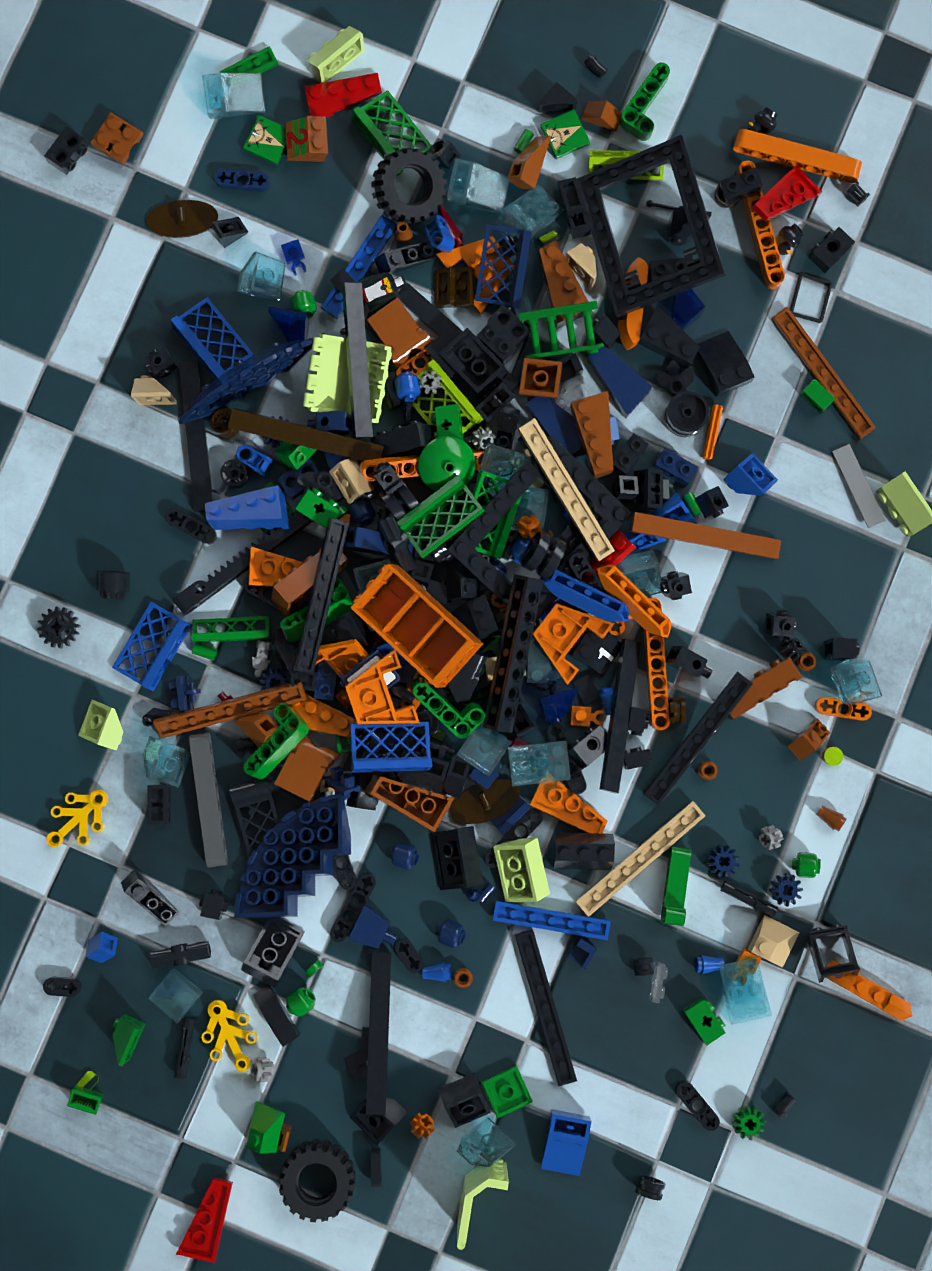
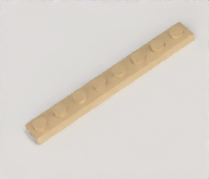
M533 418L517 429L595 559L600 561L614 552V548L536 419Z
M691 801L575 902L589 917L706 815L694 801Z

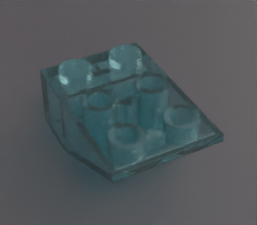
M216 73L202 75L207 114L210 119L266 112L260 74Z
M455 158L447 193V202L502 214L509 185L508 176L475 162Z
M538 184L535 189L529 190L506 206L496 223L498 226L532 230L530 240L532 242L564 212V209ZM511 232L509 235L511 237L516 235L519 239L520 233Z
M566 741L508 747L512 786L571 780Z
M757 957L719 966L731 1025L772 1016Z

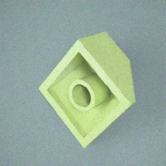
M92 700L78 736L95 744L117 750L122 740L123 730L116 711L112 707Z

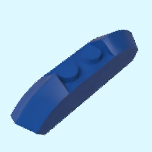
M555 570L548 579L540 577L541 580H544L543 584L549 591L561 600L606 621L629 622V609L626 603L558 570Z

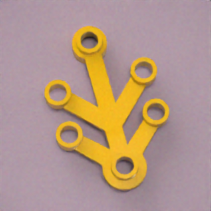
M101 789L92 791L90 795H77L73 792L66 794L65 801L68 804H75L76 802L88 803L83 808L54 806L51 809V815L55 818L61 816L74 817L58 832H51L47 835L46 842L50 847L60 846L63 843V837L78 823L79 836L77 837V843L81 846L87 845L90 842V837L87 835L88 814L93 809L94 822L91 824V829L94 832H101L104 829L102 808L108 803V795ZM70 795H73L75 798L73 802H70L68 799ZM98 795L102 797V801L100 803L96 801V797ZM56 808L60 809L59 815H55L54 810ZM96 823L101 825L99 830H96L94 827ZM55 835L59 837L57 843L53 841ZM82 836L86 837L84 844L80 841Z
M222 1000L212 1001L208 1006V1014L211 1018L206 1031L202 1034V1041L210 1043L214 1039L213 1031L217 1022H219L221 1031L215 1048L210 1052V1058L213 1061L221 1059L222 1049L227 1039L236 1059L234 1063L235 1068L240 1072H244L250 1067L251 1059L249 1056L242 1054L235 1036L246 1039L247 1043L253 1044L257 1041L258 1035L255 1031H246L229 1025L226 1017L237 1020L239 1025L245 1026L250 1020L249 1015L227 1009V1005ZM215 1007H219L221 1009V1012L219 1014L214 1012ZM241 1016H245L247 1018V1021L245 1023H242L240 1021ZM206 1033H209L211 1035L210 1040L205 1039L204 1036ZM253 1034L255 1040H249L248 1035ZM214 1051L219 1052L220 1056L218 1058L213 1056ZM239 1061H244L246 1066L240 1067Z

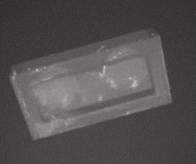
M655 961L650 1001L654 1003H660V998L663 999L665 994V987H662L663 979H667L668 968L661 961Z

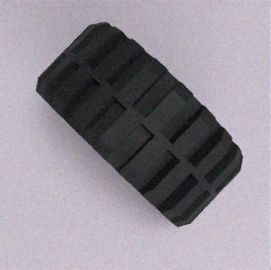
M419 148L400 149L385 156V159L377 165L378 169L374 170L373 177H375V180L371 183V187L375 189V193H372L373 199L377 198V207L383 209V214L386 217H391L392 221L405 222L407 224L425 221L438 212V207H442L444 203L442 198L447 194V190H444V186L447 185V179H443L442 174H445L443 168L440 169L438 167L440 162L437 159L431 158L432 154L423 152ZM403 168H412L418 172L424 184L422 198L419 202L412 205L401 201L395 191L396 175Z
M314 1139L311 1143L306 1141L300 1147L294 1148L292 1153L286 1158L279 1176V1193L283 1196L284 1205L290 1207L289 1211L293 1215L295 1213L299 1214V1219L304 1220L306 1217L310 1218V1222L315 1223L317 1219H321V1222L328 1221V1217L335 1218L338 1216L339 1212L344 1211L348 1202H350L355 1187L356 1172L353 1169V1161L348 1158L349 1154L346 1151H341V1146L338 1144L334 1146L328 1140L319 1142V1139ZM313 1163L329 1167L336 1177V1186L332 1193L324 1197L308 1195L299 1184V1175L302 1169Z

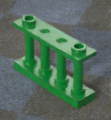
M597 300L519 313L520 321L526 320L527 324H529L533 353L526 355V358L544 360L545 356L586 350L587 354L598 352V349L604 347V344H595L591 318L592 310L598 308ZM576 312H581V315L584 317L588 344L585 346L577 347L573 316ZM557 315H563V318H565L569 348L559 349L554 320ZM538 318H545V321H547L551 351L541 352L536 323Z

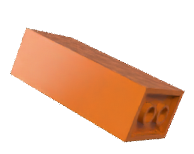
M385 564L378 571L379 575L377 578L368 582L364 593L355 597L351 609L436 688L446 687L484 643L399 565Z

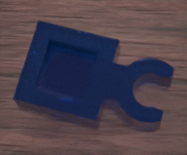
M299 239L282 244L281 248L287 265L293 263L291 267L293 274L297 275V267H302L305 273L306 266L300 261L305 259Z

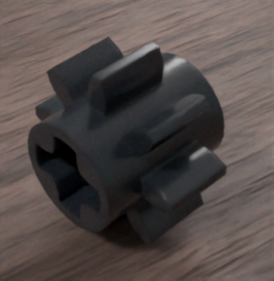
M516 235L514 237L506 236L512 246L519 241ZM504 238L498 242L500 246L498 250L501 254L510 248ZM511 249L509 252L503 255V257L507 255L509 258H511L515 254Z
M788 636L779 643L781 646L779 652L784 659L791 658L792 661H795L803 654L801 652L803 645L797 638L791 639Z

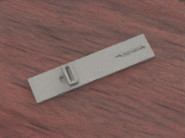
M850 444L832 451L867 528L886 521Z

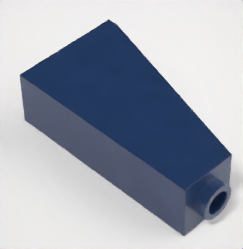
M604 345V347L598 349V352L588 354L587 362L606 391H608L609 396L623 417L627 418L651 391L653 386Z
M531 396L527 399L528 402L525 408L536 419L546 436L552 435L572 456L583 450L572 415L548 397Z
M360 527L348 528L343 549L380 556H392L384 547L385 539L382 532ZM410 542L408 548L413 556L415 548Z

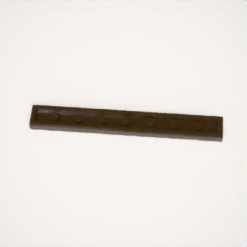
M232 408L228 428L361 461L381 458L384 445Z

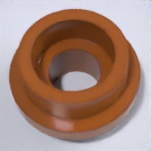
M804 652L797 659V666L803 671H810L816 666V658L812 653ZM804 658H807L809 660L808 665H804Z
M704 761L700 764L698 773L702 779L712 780L716 777L718 768L715 763ZM706 767L711 769L710 774L704 772Z
M460 968L454 973L453 980L456 986L466 988L472 983L473 976L468 969ZM464 974L466 975L467 979L465 981H461L459 979V976Z

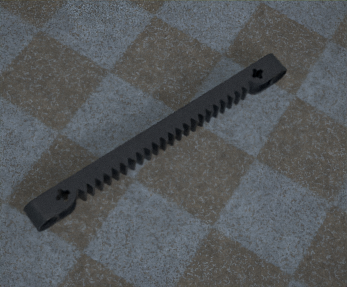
M368 467L366 469V474H371L374 470V467ZM333 483L331 489L332 499L339 503L345 497L338 485ZM321 503L319 505H314L316 507V511H318L319 509L323 511ZM295 510V517L288 515L289 529H282V527H276V531L269 529L271 535L264 533V540L257 538L258 544L256 545L252 542L251 545L252 547L272 553L314 521ZM245 547V554L241 551L239 552L240 558L232 557L233 563L226 561L227 567L221 565V572L214 570V577L209 574V581L198 580L173 598L174 603L184 616L194 611L249 570L250 549L248 547ZM199 587L205 588L203 595L199 593Z

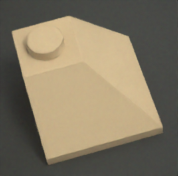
M581 243L567 252L566 260L573 273L592 290L597 277L595 256L589 246L585 247Z
M144 375L140 376V378H135L131 397L138 405L176 404V399L152 376Z
M764 915L748 950L783 967L800 932Z

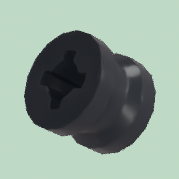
M652 957L633 959V963L636 965L635 976L654 974V969L651 966L653 962Z

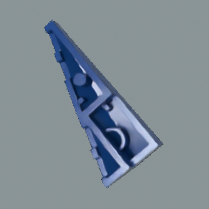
M677 492L663 503V509H656L649 514L698 524ZM631 530L624 535L636 547L635 549L638 550L666 541V538L631 532Z

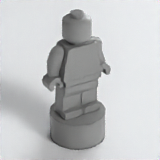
M257 640L256 657L252 656V667L257 669L254 672L257 678L262 676L261 670H266L270 663V660H267V655L271 651L272 643L264 640Z

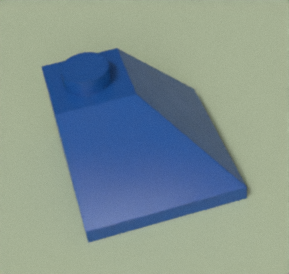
M753 453L723 479L727 486L736 493L762 496L778 481Z

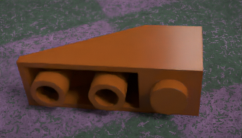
M550 135L535 137L512 162L507 178L508 181L521 190L535 189L551 139Z

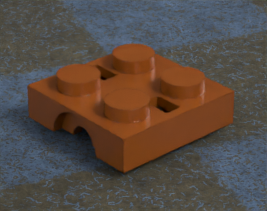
M110 112L90 144L124 166L129 158L131 148L135 143L140 142L144 134L141 130ZM122 125L125 126V129L123 130V132L120 131V128L122 127ZM111 144L112 148L108 151L107 148Z

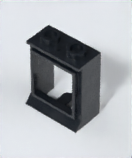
M835 924L827 929L818 927L808 933L807 941L819 983L823 982L825 977L835 976V979H839L844 974L851 972L853 976H857L860 971L847 925ZM842 935L849 963L824 967L816 939Z

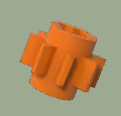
M531 515L530 518L523 516L518 521L517 531L524 539L532 538L541 529V523L534 515Z
M418 1113L410 1122V1125H412L411 1133L418 1139L423 1136L427 1139L435 1130V1127H433L434 1120L427 1113L422 1116Z

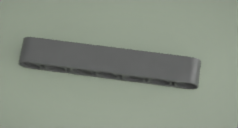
M210 733L190 735L189 743L206 865L208 868L228 865Z

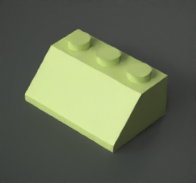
M351 26L340 30L333 40L325 42L322 49L308 57L306 61L308 70L320 83L327 82L365 51L363 34Z
M906 471L876 490L879 500L887 505L890 516L900 524L899 529L904 535L910 537L932 524V510Z
M523 838L493 846L506 902H538L550 894L538 838Z

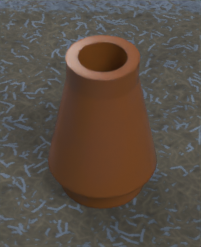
M400 222L394 232V237L397 242L405 244L412 239L413 232L407 223Z
M823 805L816 814L832 830L835 829L838 832L847 820L843 816L844 814L826 808Z

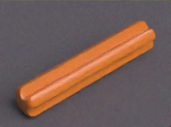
M714 404L711 410L702 458L706 460H711L714 454L723 406Z

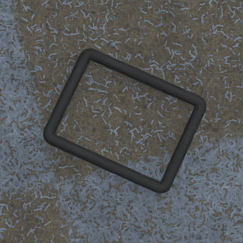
M801 273L798 277L790 308L793 315L798 318L822 323L833 284L832 281ZM802 277L829 284L820 319L793 312Z

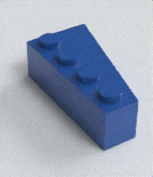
M278 485L205 503L206 520L214 530H238L239 528H247L248 530L255 528L274 529V527L289 529L285 495Z

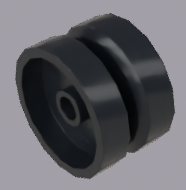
M684 391L678 393L671 399L665 409V425L676 436L684 438L694 436L700 432L708 420V403L703 396L696 392Z
M405 483L395 490L397 492L396 495L393 493L388 495L384 489L378 492L385 502L384 505L397 520H400L407 514V508L411 511L419 505Z
M539 529L525 549L521 567L529 571L536 569L537 575L548 579L555 572L564 555L566 541L559 537L551 539V533Z

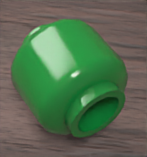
M299 290L290 299V305L296 317L303 320L313 317L317 310V305L311 292Z
M799 852L796 858H792V870H795L798 877L815 878L816 874H820L821 859L815 853Z
M300 987L287 996L286 1008L292 1015L304 1016L314 1008L316 997L309 988Z

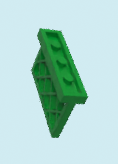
M388 90L361 108L358 106L353 109V122L383 160L385 156L395 152V150L405 149V147H401L402 139L413 141L412 149H414L415 142L423 143L426 147L422 150L423 152H427L432 146ZM387 98L391 102V108L380 106V102ZM368 109L377 110L376 117H370L365 111ZM379 111L390 112L389 120L378 118ZM392 113L400 114L403 118L402 122L392 121ZM377 123L388 124V132L380 131L377 128ZM390 126L401 127V134L390 133ZM404 127L412 129L414 136L403 135ZM389 137L400 139L399 146L391 145L388 142ZM401 169L396 176L403 173V169Z
M480 470L473 496L476 500L479 496H484L486 504L482 506L484 508L490 501L486 492L495 489L497 493L499 491L498 486L506 483L508 480ZM485 476L489 477L492 482V486L486 489L483 486ZM521 497L495 525L494 530L485 536L489 541L488 549H482L479 543L475 548L478 552L501 559ZM469 505L467 513H472L474 508L475 510L477 509V506ZM467 524L465 527H463V528L460 530L459 535L461 534V532H462L469 524Z
M457 475L396 523L407 535L419 555L424 558L485 510ZM464 492L467 493L465 501L457 500ZM451 505L450 512H442L443 508ZM456 505H464L462 513H454ZM468 505L477 506L475 511L467 513ZM436 517L434 524H427L430 518ZM440 517H448L446 525H439ZM453 517H461L458 524L451 525ZM420 528L419 536H411L413 531ZM425 529H433L431 537L423 536ZM437 529H445L441 537H436ZM422 541H429L428 547L421 550Z

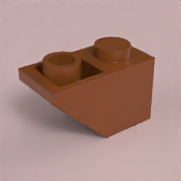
M264 713L244 716L235 721L258 748L279 727L268 714Z
M816 719L792 740L788 748L801 761L816 751L830 732L819 719Z

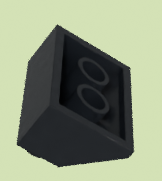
M474 826L432 832L431 839L440 890L468 888L483 884Z
M555 832L554 869L612 870L615 854L613 834Z

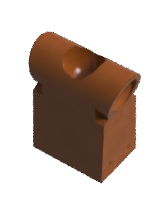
M398 297L367 319V326L378 341L383 345L391 347V361L395 370L407 362L412 353L420 352L434 342L426 332L418 327Z
M305 736L290 752L274 784L312 802L326 772L340 756V753L328 747H316L312 740Z

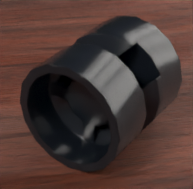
M423 711L417 715L419 722H429V737L439 732L441 722L430 711ZM415 727L419 734L424 736V727Z

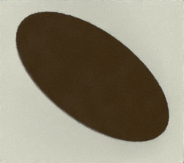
M178 200L165 203L152 210L147 216L146 224L152 232L158 235L183 238L195 236L211 229V223L218 221L219 215L217 210L208 203L197 200Z
M495 779L489 789L484 788L478 783L462 792L461 797L454 800L450 808V815L453 820L462 824H479L493 820L506 813L516 804L520 797V787L517 783L507 779Z

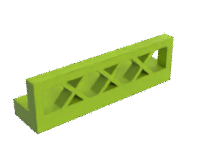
M589 150L588 174L593 172V164H601L603 167H606V165L613 164L641 151ZM664 165L660 166L659 174H651L647 171L645 172L646 174H640L631 179L663 180Z

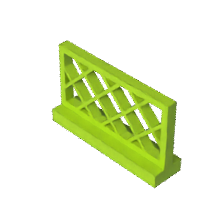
M434 359L428 363L429 366L417 375L419 379V377L423 378L425 376L424 371L430 373L436 371V377L440 376L443 378L440 380V385L445 390L444 399L434 398L435 393L433 392L431 393V398L421 397L420 392L418 397H415L417 404L413 401L414 408L429 425H433L434 401L444 402L443 406H446L447 402L459 405L463 412L461 416L467 417L470 420V423L462 427L463 434L476 423L479 424L484 420ZM421 400L431 401L430 411L420 409Z

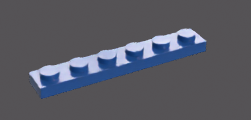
M383 214L345 270L356 283H359V279L365 278L375 262L374 259L380 255L397 228L398 224ZM334 286L321 309L338 319L344 310L343 295Z
M502 901L495 902L493 921L608 940L611 924L610 920Z

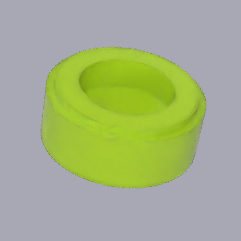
M829 747L823 752V760L829 766H837L843 760V753L837 747Z

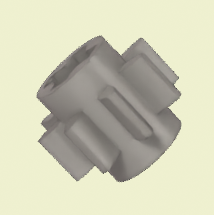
M424 371L425 376L423 378L419 377L422 380L420 388H426V394H429L430 390L437 394L436 389L443 387L440 385V380L443 378L440 376L436 377V371H432L431 375L429 372ZM429 379H433V380H434V381L432 382V386H429V385H428V383H430V380H429Z
M479 427L478 430L473 432L474 439L471 442L478 451L481 448L487 451L494 446L493 439L496 436L490 428L487 427L484 430Z
M774 825L761 829L762 834L758 837L762 846L767 847L768 850L781 846L780 841L784 838L780 829L775 828Z
M265 1057L256 1058L257 1062H254L250 1068L251 1076L255 1078V1081H260V1083L269 1082V1077H272L275 1073L274 1063Z

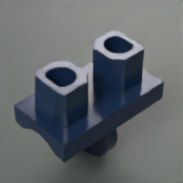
M175 676L176 679L169 681L170 691H177L178 698L171 699V708L179 709V711L194 709L193 702H196V694H200L201 689H195L194 682H191L190 676Z
M340 766L330 768V776L324 778L325 784L335 790L334 794L343 795L344 800L350 797V792L360 791V785L355 782L354 775L351 773L343 774V768Z

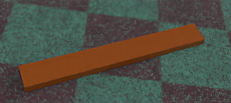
M786 307L774 315L771 320L814 379L835 398L832 402L858 439H862L876 429L790 309Z
M638 512L633 513L631 532L765 558H779L781 540Z
M300 680L295 682V687L288 683L154 719L153 723L159 739L271 710L281 703L289 705L306 700L307 696Z

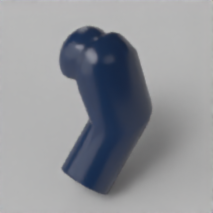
M487 883L482 890L469 889L466 896L471 902H484L495 888L490 883Z

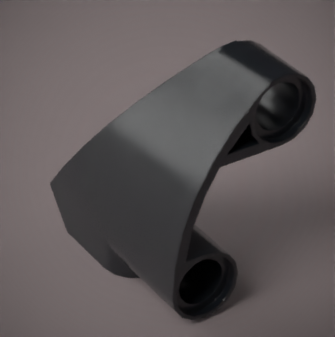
M477 650L447 684L457 703L470 700L479 681L480 672L488 658V655L480 650Z

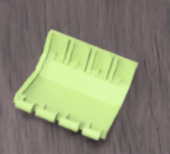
M327 334L313 337L311 350L317 351L316 355H310L308 370H313L314 372L313 374H307L305 389H309L310 393L304 392L302 406L308 407L307 410L313 412L345 410L351 415L346 337ZM366 341L372 422L378 423L382 413V399L385 396L384 388L388 378V365L392 355L391 347Z
M493 1157L492 1160L486 1159L464 1176L457 1221V1247L460 1250L464 1249L466 1244L473 1197L486 1187L508 1190L507 1164L501 1158Z

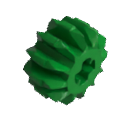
M746 1105L745 1111L741 1107L738 1108L740 1114L734 1113L733 1116L737 1120L732 1121V1125L736 1126L735 1133H740L742 1139L747 1136L749 1140H752L753 1134L759 1138L758 1131L765 1132V1129L761 1126L766 1124V1121L761 1119L764 1114L758 1112V1108L755 1106L750 1109V1106ZM748 1119H751L752 1122H753V1123H750V1124H751L750 1126H747V1125L745 1124V1122L748 1123V1121H747Z

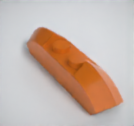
M638 257L630 265L626 274L637 270L641 284L647 283L649 265L645 260ZM631 280L627 281L628 285L632 284ZM643 308L623 315L622 318L626 319L618 321L619 336L626 350L635 347L640 340Z
M606 565L597 568L604 589L611 597L626 603L629 615L638 624L655 635L668 638L671 630V621L616 566Z
M832 960L825 967L840 965V963ZM852 972L846 973L839 979H835V976L825 977L901 1021L913 1016L910 1003L860 974L853 976Z

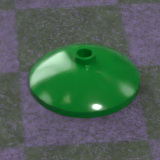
M440 436L431 440L421 451L418 460V470L421 479L434 491L439 490L457 475L467 485L471 481L476 467L472 449L466 442L454 436ZM448 464H452L451 470L446 469Z

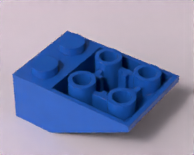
M551 1109L541 1169L580 1176L592 1122L590 1116Z

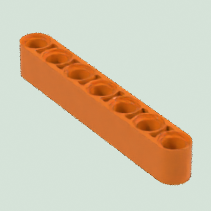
M739 129L737 131L733 150L740 154L792 168L797 165L803 171L848 183L858 181L862 167V161L852 157L747 129Z
M743 161L736 175L743 173V169L750 170L755 168L754 163ZM760 192L742 201L764 283L768 289L775 290L784 281L785 273L770 219L764 221L751 207V205H755L763 197V192ZM756 223H762L764 228H759ZM761 240H766L769 246H764ZM766 258H771L774 264L767 263ZM771 276H776L779 281H772Z
M472 449L476 461L475 470L489 468L492 464V456L484 449L480 451ZM420 454L365 460L360 465V473L368 481H377L372 473L366 474V469L370 466L375 468L382 462H388L393 465V469L399 478L420 476L418 470ZM485 455L484 461L479 463V457ZM406 463H411L410 469H403ZM448 464L446 469L451 470L452 464ZM387 475L385 477V480L389 479L391 476Z
M649 598L662 611L661 602L657 598ZM644 629L649 710H651V714H649L650 724L653 729L660 731L666 729L670 722L664 637ZM652 640H656L659 643L658 650L650 648ZM653 659L659 660L661 664L659 669L652 668L651 661ZM655 678L660 679L662 682V686L659 689H656L652 684ZM656 697H659L663 700V706L661 708H657L654 705V699ZM658 716L662 717L665 721L662 727H658L655 724V719Z

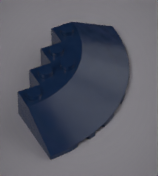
M313 338L283 344L278 342L269 349L245 361H237L232 369L221 375L211 384H207L200 389L201 392L178 420L179 424L213 415L216 410L226 408L230 402L244 399L254 388L267 385L276 375L290 371L312 349Z
M329 795L310 803L307 802L295 811L292 810L281 818L280 822L272 829H269L263 836V840L257 849L249 857L248 866L245 873L241 876L240 881L242 882L239 893L236 896L234 918L298 917V897L315 896V876H333V856L351 855V832L343 795Z

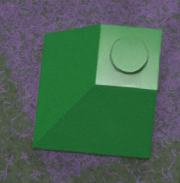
M126 1014L120 1018L117 1017L112 1029H115L113 1041L117 1061L121 1067L130 1060L146 1024Z
M256 1101L246 1147L259 1154L276 1153L285 1113Z

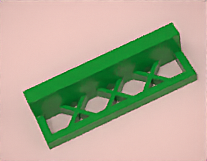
M270 616L192 620L193 634H191V642L193 643L270 639ZM257 621H265L266 630L256 631L253 626ZM222 622L229 626L226 632H217L214 629ZM238 622H244L249 626L245 631H236L233 628ZM205 623L210 629L206 633H198L197 624Z

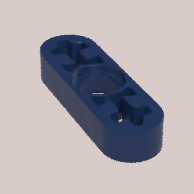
M220 169L215 173L216 184L223 189L263 192L270 186L269 178L264 172ZM223 175H226L227 179H225V181L222 183L221 179L219 178H222ZM232 175H234V177H233L234 184H232V181L230 180V179H232ZM240 176H245L248 179L244 185L237 183V179ZM260 178H263L264 182L261 186L258 184V182H255L260 181Z

